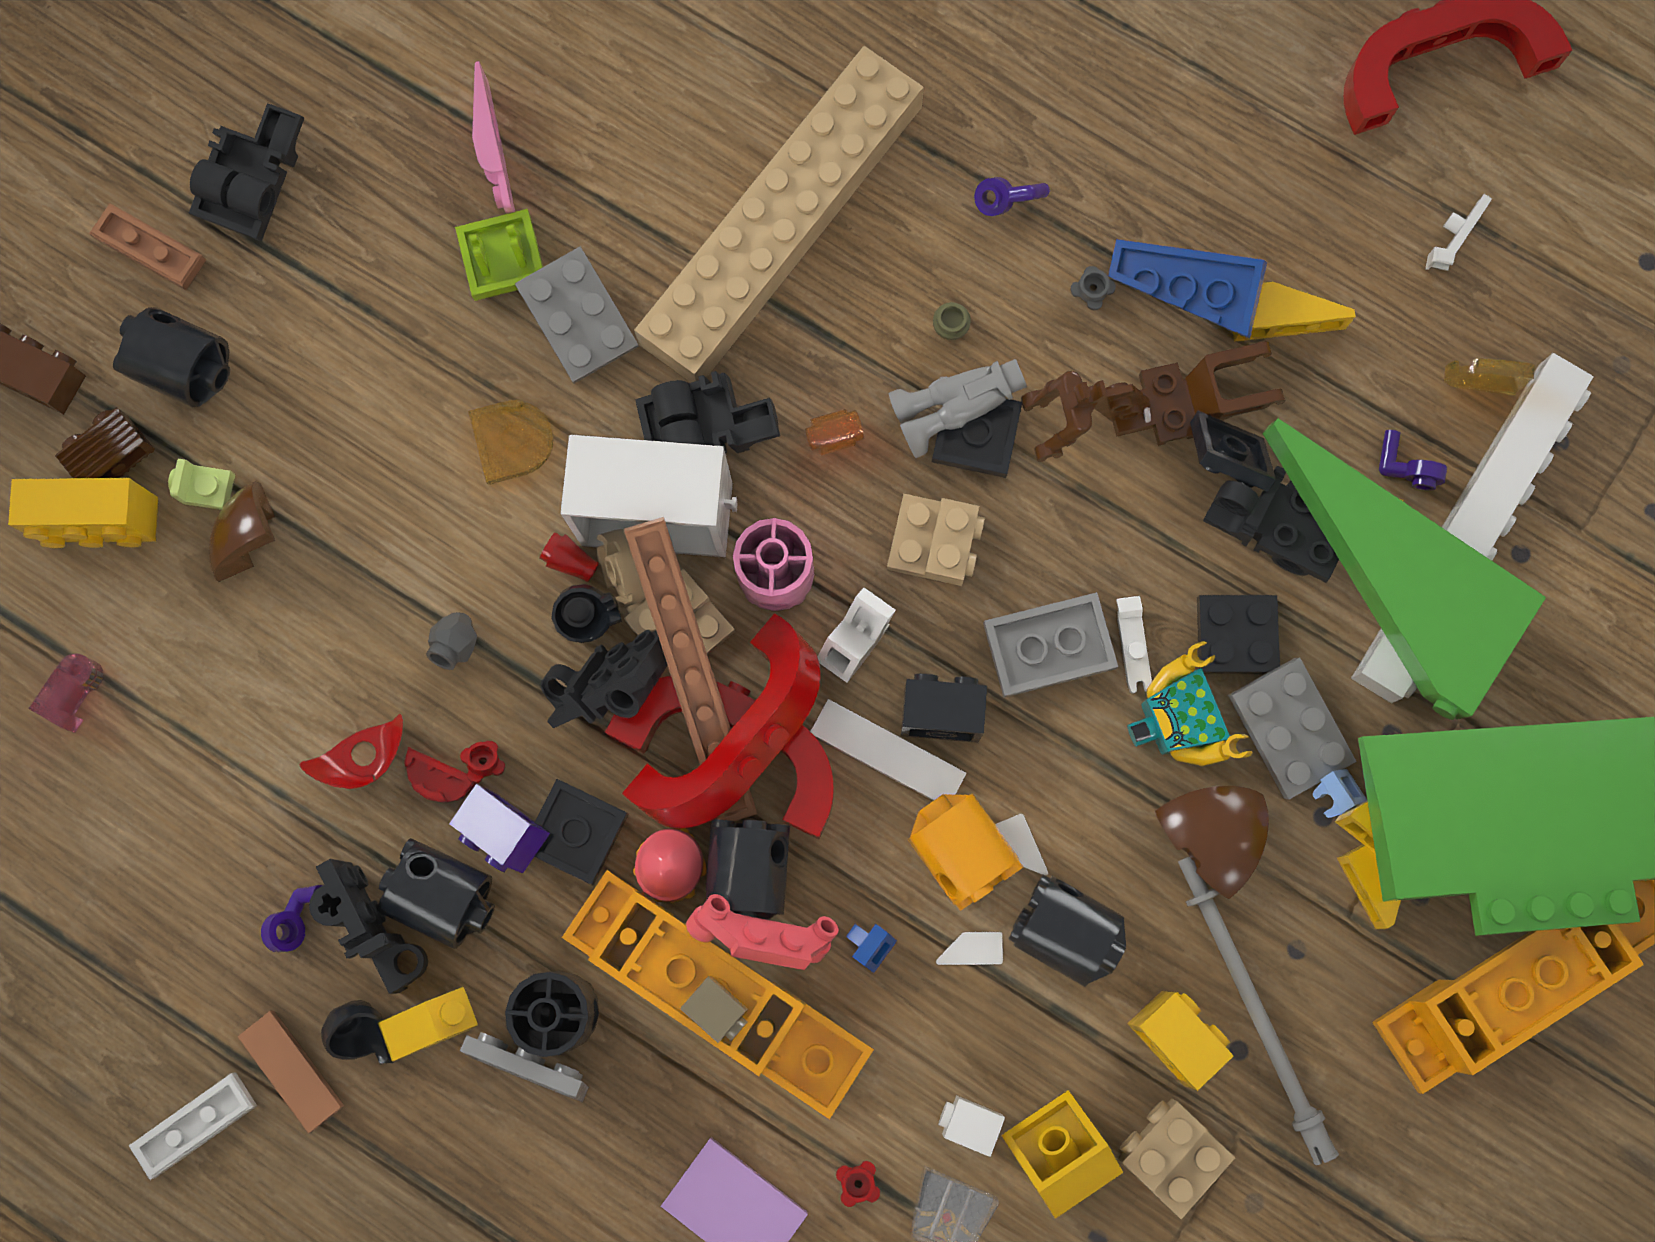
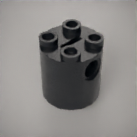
M148 307L136 317L128 315L123 320L120 326V335L123 338L113 361V369L190 407L202 406L226 385L230 375V367L228 366L230 350L228 342L223 337L157 307Z
M712 819L705 902L710 895L718 894L729 902L730 910L736 914L770 920L775 915H784L790 826L767 824L765 821L743 820V823H735V821Z
M410 838L401 851V861L396 869L389 867L380 881L379 890L383 891L384 894L378 903L377 911L453 949H457L469 934L474 932L481 934L493 915L495 904L487 901L492 886V876Z
M1043 874L1034 888L1028 906L1032 907L1031 911L1026 908L1022 909L1008 939L1014 942L1013 946L1084 987L1093 981L1112 974L1126 949L1124 916L1053 875L1049 878Z
M565 971L533 974L520 982L509 996L505 1010L507 1030L514 1043L529 1054L548 1057L572 1051L586 1043L596 1028L599 1017L598 998L594 993L592 985L576 974Z

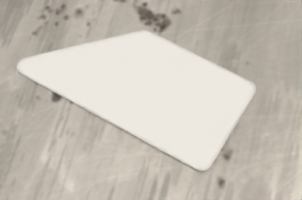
M1023 814L995 824L1019 857L1023 867L1042 875L1048 874Z
M963 932L936 960V963L938 965L1002 964V933Z

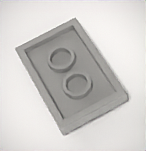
M581 246L515 283L516 288L573 384L638 347L637 341Z
M1097 592L985 620L983 623L1003 698L1118 668Z
M1294 658L1228 695L1284 799L1289 800L1321 782L1320 779L1332 771L1342 770L1357 762L1301 658Z
M480 1032L478 1039L466 1035L460 1052L470 1058L583 1103L589 1087L581 1081L583 1075L579 1071L560 1063H556L554 1070L543 1066L546 1060L541 1058V1056L529 1054L519 1047L516 1054L506 1051L508 1045L503 1043L502 1040Z

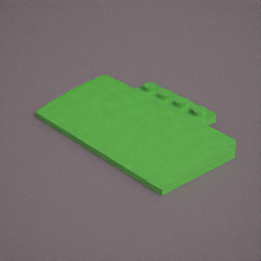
M1655 717L1363 736L1358 738L1383 902L1469 895L1475 936L1640 922L1633 882L1655 880Z

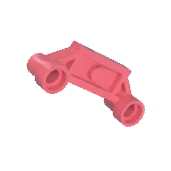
M718 894L710 895L703 906L697 907L686 922L687 930L693 938L701 942H711L716 937L730 949L731 957L805 970L810 963L820 962L829 952L831 941L839 931L836 922L825 916L820 917L814 924L806 928L736 914L730 910L729 902Z

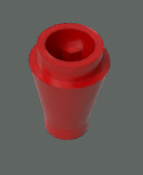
M556 532L551 536L539 559L546 562L545 567L580 578L587 583L600 564L593 560L566 534L561 536Z

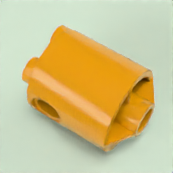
M973 793L970 795L942 794L918 812L910 838L907 839L950 901L960 911L986 896L994 889L995 885L1002 880L1005 881L1023 868L1019 857Z

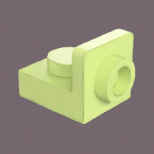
M178 459L176 468L172 469L168 479L170 495L182 504L221 510L231 497L235 474L230 470L197 466L187 460Z

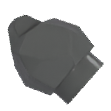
M451 613L443 617L430 629L428 640L430 648L426 656L432 663L443 669L453 670L458 662H467L477 639L471 618L465 613Z

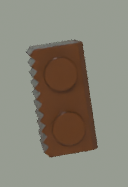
M116 407L112 411L106 410L98 414L93 419V426L83 434H75L67 438L62 444V450L55 457L72 478H119L124 473L129 472L137 463L142 462L143 458H147L155 449L129 416Z

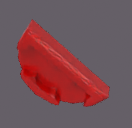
M408 747L404 761L407 777L412 784V788L424 798L441 803L459 801L469 795L476 784H479L470 782L466 773Z

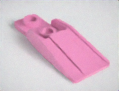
M477 61L475 62L473 143L477 160L481 168L484 169L488 181L498 185L493 186L497 208H504L506 214L515 212L492 95L488 79L480 62Z

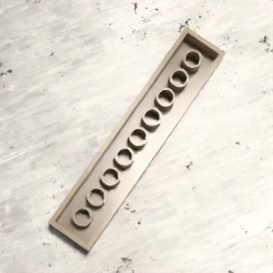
M863 46L634 329L639 345L690 383L698 381V376L701 375L707 378L922 108L924 87L866 46Z

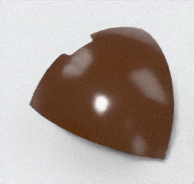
M257 481L237 491L225 503L214 522L210 536L209 554L211 568L218 582L254 567L249 552L275 541L267 520L274 518L275 515L261 483Z
M1214 786L1181 795L1155 810L1161 826L1175 848L1187 852L1188 856L1195 862L1197 867L1196 873L1218 893L1230 899L1249 880L1262 857L1268 836V809L1262 793L1241 786Z

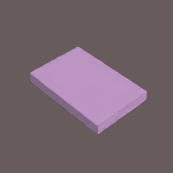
M712 1137L661 1205L663 1209L705 1242H789L808 1215L805 1209Z

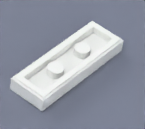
M236 1072L231 1073L134 1141L129 1147L150 1180L154 1179L254 1109L257 1104Z

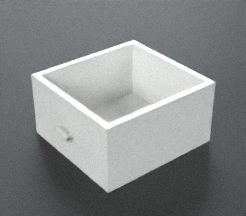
M569 435L560 514L581 546H602L604 543L597 540V535L664 517L675 553L726 557L730 509H732V512H737V497H732L731 500L733 483L724 446Z

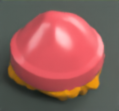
M687 828L659 830L650 835L636 851L637 857L633 873L643 892L652 897L656 902L674 903L684 898H692L695 895V887L698 885L700 878L706 874V863L701 848Z

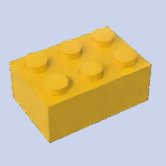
M130 478L12 479L8 525L23 532V537L40 541L41 546L49 548L65 547V542H79L78 545L89 548L103 547V542H117V545L122 547H141L142 542H156L158 497Z

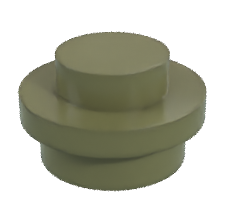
M945 303L934 313V330L944 339H960L970 328V314L964 306L958 303Z

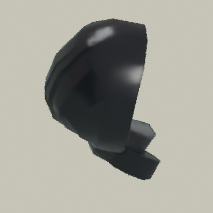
M587 584L568 587L560 593L553 604L552 622L556 631L568 641L578 643L592 642L602 637L609 629V626L622 622L618 601L612 593H604Z
M363 1000L350 1001L334 1008L329 1013L321 1029V1038L326 1051L332 1057L342 1060H354L375 1053L379 1064L394 1063L391 1060L378 1024L384 1019L369 1002Z

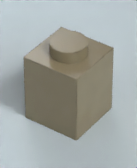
M708 976L680 1008L717 1043L725 1036L732 1041L748 1022L742 1017L748 1008L712 976Z

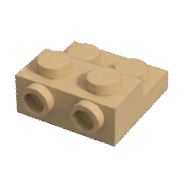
M903 494L887 570L962 586L964 576L972 577L977 554L970 553L972 539L980 540L985 517L978 516L980 506L942 498L941 501Z
M683 569L681 573L707 655H709L733 635L735 629L712 604L709 597ZM646 599L627 606L626 610L629 614L624 619L637 636L645 630L656 631Z
M1170 1099L1166 1103L1162 1100L1147 1116L1150 1123L1140 1134L1134 1131L1122 1143L1120 1150L1123 1153L1118 1160L1176 1216L1182 1219L1231 1164L1235 1157L1178 1101Z

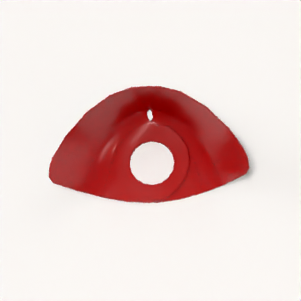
M398 714L388 723L366 728L352 734L320 757L302 761L299 764L300 768L315 780L333 787L353 789L364 787L376 781L385 774L396 756L402 737V715ZM359 742H369L375 747V759L369 765L359 766L352 760V749Z

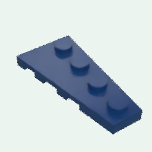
M1116 239L1108 277L1250 339L1267 262L1262 259Z

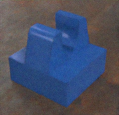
M854 924L846 935L849 940L859 947L852 957L873 973L897 942L893 936L877 924L869 933Z

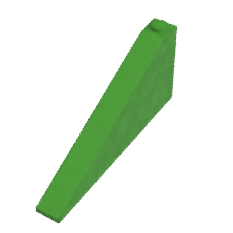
M1277 418L1263 432L1265 439L1420 693L1425 699L1434 704L1432 708L1436 713L1447 719L1457 720L1472 716L1546 597Z

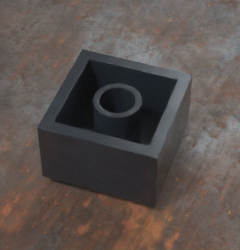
M914 674V679H906L904 688L901 736L978 743L984 734L987 685H978V679L972 677H955L954 683L939 682L938 676L933 674Z

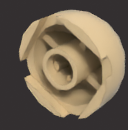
M617 529L597 535V540L604 543V545L596 547L600 569L607 588H612L614 585L619 594L618 597H615L618 601V606L624 608L645 600L646 597L624 529Z

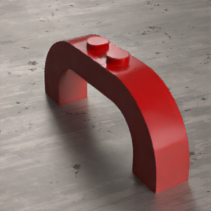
M1441 0L1433 7L1421 11L1419 8H1414L1403 13L1399 18L1380 27L1368 38L1346 77L1343 95L1345 113L1354 135L1389 124L1399 108L1388 80L1389 67L1399 61L1470 38H1491L1505 45L1514 55L1524 79L1559 68L1573 50L1563 29L1555 18L1543 7L1531 0Z
M774 613L749 642L770 663V676L767 685L756 701L708 758L692 772L679 777H666L647 763L622 792L628 800L657 823L670 828H689L704 824L723 814L747 792L809 715L820 686L819 660L808 642L786 620Z
M671 675L659 678L635 716L625 718L614 714L605 733L609 737L645 754L659 726L669 717L683 712ZM716 681L730 727L733 728L756 700L749 697L751 693L749 689L730 681L728 686H725ZM801 725L781 750L790 759L797 773L796 792L786 811L783 822L820 839L833 806V775L823 747L816 737L805 726Z

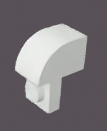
M863 588L855 597L842 622L825 641L817 656L819 663L847 683L878 644L890 624L888 623L896 610L866 588Z

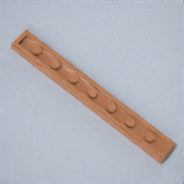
M664 517L625 528L624 532L701 765L730 732L731 728ZM750 788L731 808L719 815L717 819L737 821L756 815L757 810Z

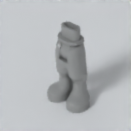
M1014 359L1002 365H999L998 361H996L991 366L976 368L951 377H940V379L929 385V388L909 393L903 389H898L888 394L894 412L901 423L900 426L914 457L919 458L928 452L930 437L944 429L962 428L967 422L988 413L1002 404L1006 397L1009 400L1012 399V393L1026 388L1027 384L1017 360ZM934 405L943 406L938 412L911 420L919 412Z

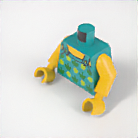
M1202 641L1192 645L1188 650V655L1184 654L1164 666L1148 686V699L1141 704L1146 718L1127 725L1131 740L1136 747L1155 740L1162 755L1171 754L1176 761L1199 766L1225 761L1230 756L1233 758H1248L1251 756L1252 751L1239 753L1236 748V744L1240 739H1246L1249 736L1246 734L1229 735L1202 668L1195 670V667L1206 666L1215 659V655L1203 661L1197 655L1198 648L1204 646L1207 642Z

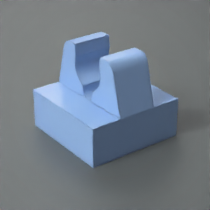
M1347 769L1332 771L1320 779L1321 783L1312 794L1315 799L1322 798L1326 794L1331 795L1334 800L1333 806L1324 812L1328 818L1339 816L1367 801Z

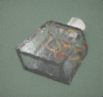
M924 1166L910 1229L911 1238L919 1242H977L997 1209L999 1200L997 1196Z

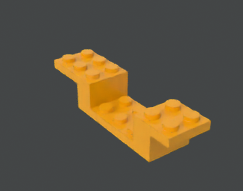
M606 870L561 937L588 955V961L757 1076H760L762 1073L829 1120L874 1051L872 1047L774 981H769L735 957H731L728 952L713 942H701L693 938L688 932L686 924L674 917L673 913L608 870ZM708 976H712L748 1008L742 1016L748 1022L732 1041L725 1036L717 1043L680 1009Z
M1655 880L1633 882L1640 922L1530 931L1457 979H1438L1372 1022L1416 1091L1424 1094L1456 1072L1475 1075L1643 966L1644 963L1638 955L1655 944Z

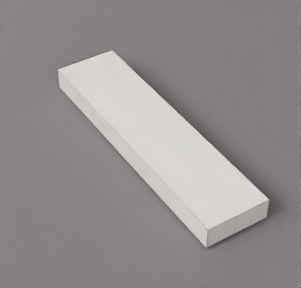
M829 699L810 731L820 741L932 801L942 794L955 795L966 775V772Z

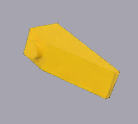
M1264 282L1261 288L1251 337L1249 339L1233 332L1234 342L1344 330L1356 317L1355 309L1276 282Z

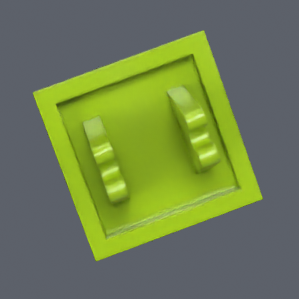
M528 209L455 227L474 301L518 290L515 286L516 282L543 268Z

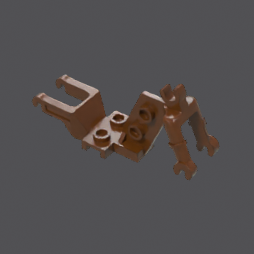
M1263 341L1207 354L1184 380L1182 379L1178 362L1142 370L1139 374L1141 390L1137 389L1133 384L1128 385L1126 382L1116 383L1105 388L1103 380L1088 387L1087 382H1082L1077 372H1065L1056 380L1047 382L1043 389L1031 391L1021 396L1024 411H1030L1033 407L1039 405L1041 408L1047 407L1051 401L1060 396L1067 421L1065 429L1034 448L1037 461L1043 462L1048 457L1060 458L1063 456L1062 448L1074 444L1077 438L1088 432L1092 427L1091 413L1094 409L1113 422L1116 437L1153 428L1157 444L1161 446L1165 445L1168 441L1186 437L1187 439L1193 438L1190 422L1197 411L1224 421L1236 415L1265 409L1273 403L1277 405L1283 404L1286 400L1282 389H1273L1231 400L1224 399L1219 393L1214 372L1222 368L1249 363L1259 356H1263V358L1271 356L1272 352L1269 342Z

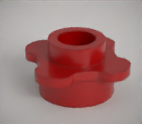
M494 741L477 742L461 752L460 759L467 765L469 770L467 778L470 782L479 783L484 777L490 775L499 776L505 771V763L499 760L497 754L498 745ZM485 759L486 763L482 765L479 761Z
M863 1161L860 1166L850 1168L847 1165H842L838 1168L836 1178L842 1185L843 1193L840 1199L845 1206L853 1207L855 1203L866 1200L873 1203L880 1197V1189L875 1185L874 1181L876 1167L872 1162ZM856 1180L862 1182L860 1188L855 1187L854 1182Z

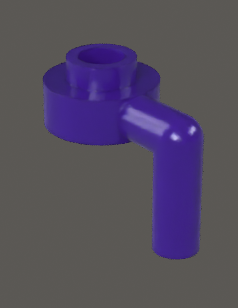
M994 177L979 183L975 190L974 200L981 213L987 216H997L1008 212L1014 202L1047 197L1050 189L1046 183L1012 187L1006 179ZM990 190L996 196L993 204H990L987 200V193Z
M1385 430L1379 464L1381 475L1405 478L1412 482L1413 488L1419 490H1435L1436 485L1445 483L1447 466L1442 463L1430 460H1411L1408 463L1396 462L1401 432Z
M323 885L294 890L285 910L273 913L265 919L261 928V938L269 950L278 953L295 950L301 945L305 937V925L300 914L305 903H310L313 893ZM277 926H280L283 932L280 939H278L276 934Z

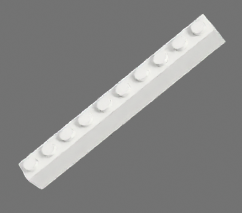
M1552 353L1538 365L1444 522L1443 529L1491 561L1497 553V549L1493 547L1499 536L1504 537L1516 521V517L1512 515L1518 504L1523 505L1535 489V485L1531 484L1537 472L1539 474L1543 473L1552 461L1554 454L1549 451L1555 441L1561 442L1571 429L1573 423L1568 421L1574 410L1578 412L1588 400L1591 392L1587 390V387L1594 376L1555 353ZM1380 629L1351 679L1390 703L1396 702L1403 697L1408 699L1414 693L1417 686L1383 630Z

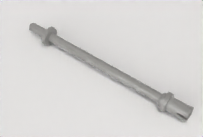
M1190 857L1178 861L1194 895L1193 898L1185 902L1187 906L1198 905L1294 1108V1121H1292L1294 1130L1296 1132L1300 1131L1314 1165H1320L1322 1159L1324 1163L1335 1159L1339 1153L1335 1149L1323 1124L1325 1116L1321 1110L1310 1106L1213 900L1219 893L1214 889H1208L1205 881L1196 873L1197 867Z

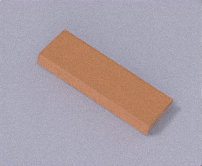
M110 203L89 233L94 239L184 290L188 289L206 262V259L201 254Z
M274 1010L266 1013L238 1036L239 1040L308 1134L315 1131L344 1107V1104Z

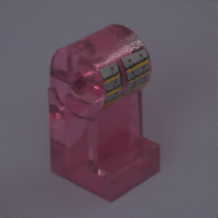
M70 654L64 657L57 668L54 669L29 709L60 728L76 733L83 719L75 714L88 693L97 689L102 683L103 669L101 665L81 654Z

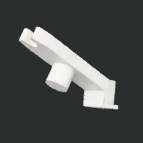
M1483 194L1466 219L1454 212L1451 214L1443 227L1456 235L1446 249L1434 247L1428 254L1427 270L1431 267L1448 270L1449 265H1453L1456 252L1492 198Z
M1140 596L1119 598L1116 600L1118 606L1117 621L1127 685L1130 693L1134 694L1137 691V682H1142L1144 690L1147 692L1152 679L1142 620L1143 608Z

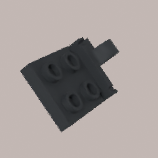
M267 103L255 138L220 126V129L214 128L212 133L221 139L219 144L209 140L208 146L212 148L209 159L200 160L192 171L190 191L195 197L189 214L262 241L287 171L279 167V165L283 163L295 167L298 159L295 149L296 140L305 118L299 114Z
M711 372L713 383L704 375L698 376L699 380L691 383L683 380L665 382L652 388L651 395L635 399L644 440L724 446L725 454L727 453L725 443H728V446L738 454L750 450L749 447L755 443L779 437L780 432L773 401L767 398L737 407L731 379L726 373Z
M1275 467L1273 471L1276 481L1268 492L1263 490L1259 497L1254 490L1236 481L1228 480L1221 485L1203 522L1241 540V544L1247 546L1251 539L1258 541L1253 550L1258 553L1261 550L1271 555L1276 565L1290 573L1300 576H1307L1309 574L1325 583L1330 579L1339 558L1292 481L1290 480L1287 486L1281 483L1286 474L1284 468Z
M645 630L633 642L626 645L621 642L610 651L602 644L597 646L580 671H575L561 664L552 666L540 684L543 694L555 708L547 721L551 727H558L582 715L591 724L596 718L602 719L608 710L620 717L630 718L635 716L668 666L657 631ZM557 680L562 681L567 687L561 685Z
M329 859L316 866L324 885L318 888L310 899L309 910L313 919L325 926L346 927L349 934L338 940L340 946H344L346 950L344 953L346 958L351 959L357 955L360 958H372L389 994L400 993L408 989L407 986L421 977L428 967V956L425 950L416 944H406L401 934L386 932L382 924L386 921V917L377 911L378 902L376 900L371 902L365 890V887L369 885L368 880L358 865L353 866L351 862ZM406 950L414 952L418 960L416 969L410 974L401 972L397 964L399 955Z

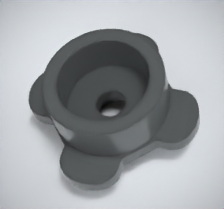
M1089 266L1084 270V274L1079 282L1072 283L1070 291L1074 297L1083 299L1089 309L1098 310L1102 307L1104 298L1115 292L1116 285L1103 271L1097 267ZM1094 285L1097 289L1091 291L1090 286Z

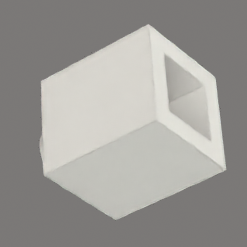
M956 1095L953 1104L946 1102L938 1125L944 1127L942 1135L945 1139L991 1157L1005 1117L1001 1113Z

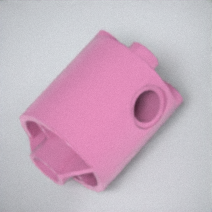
M776 518L759 520L744 530L736 541L733 560L740 588L747 600L759 608L772 611L790 609L802 603L811 589L814 578L811 544L804 532L790 521Z

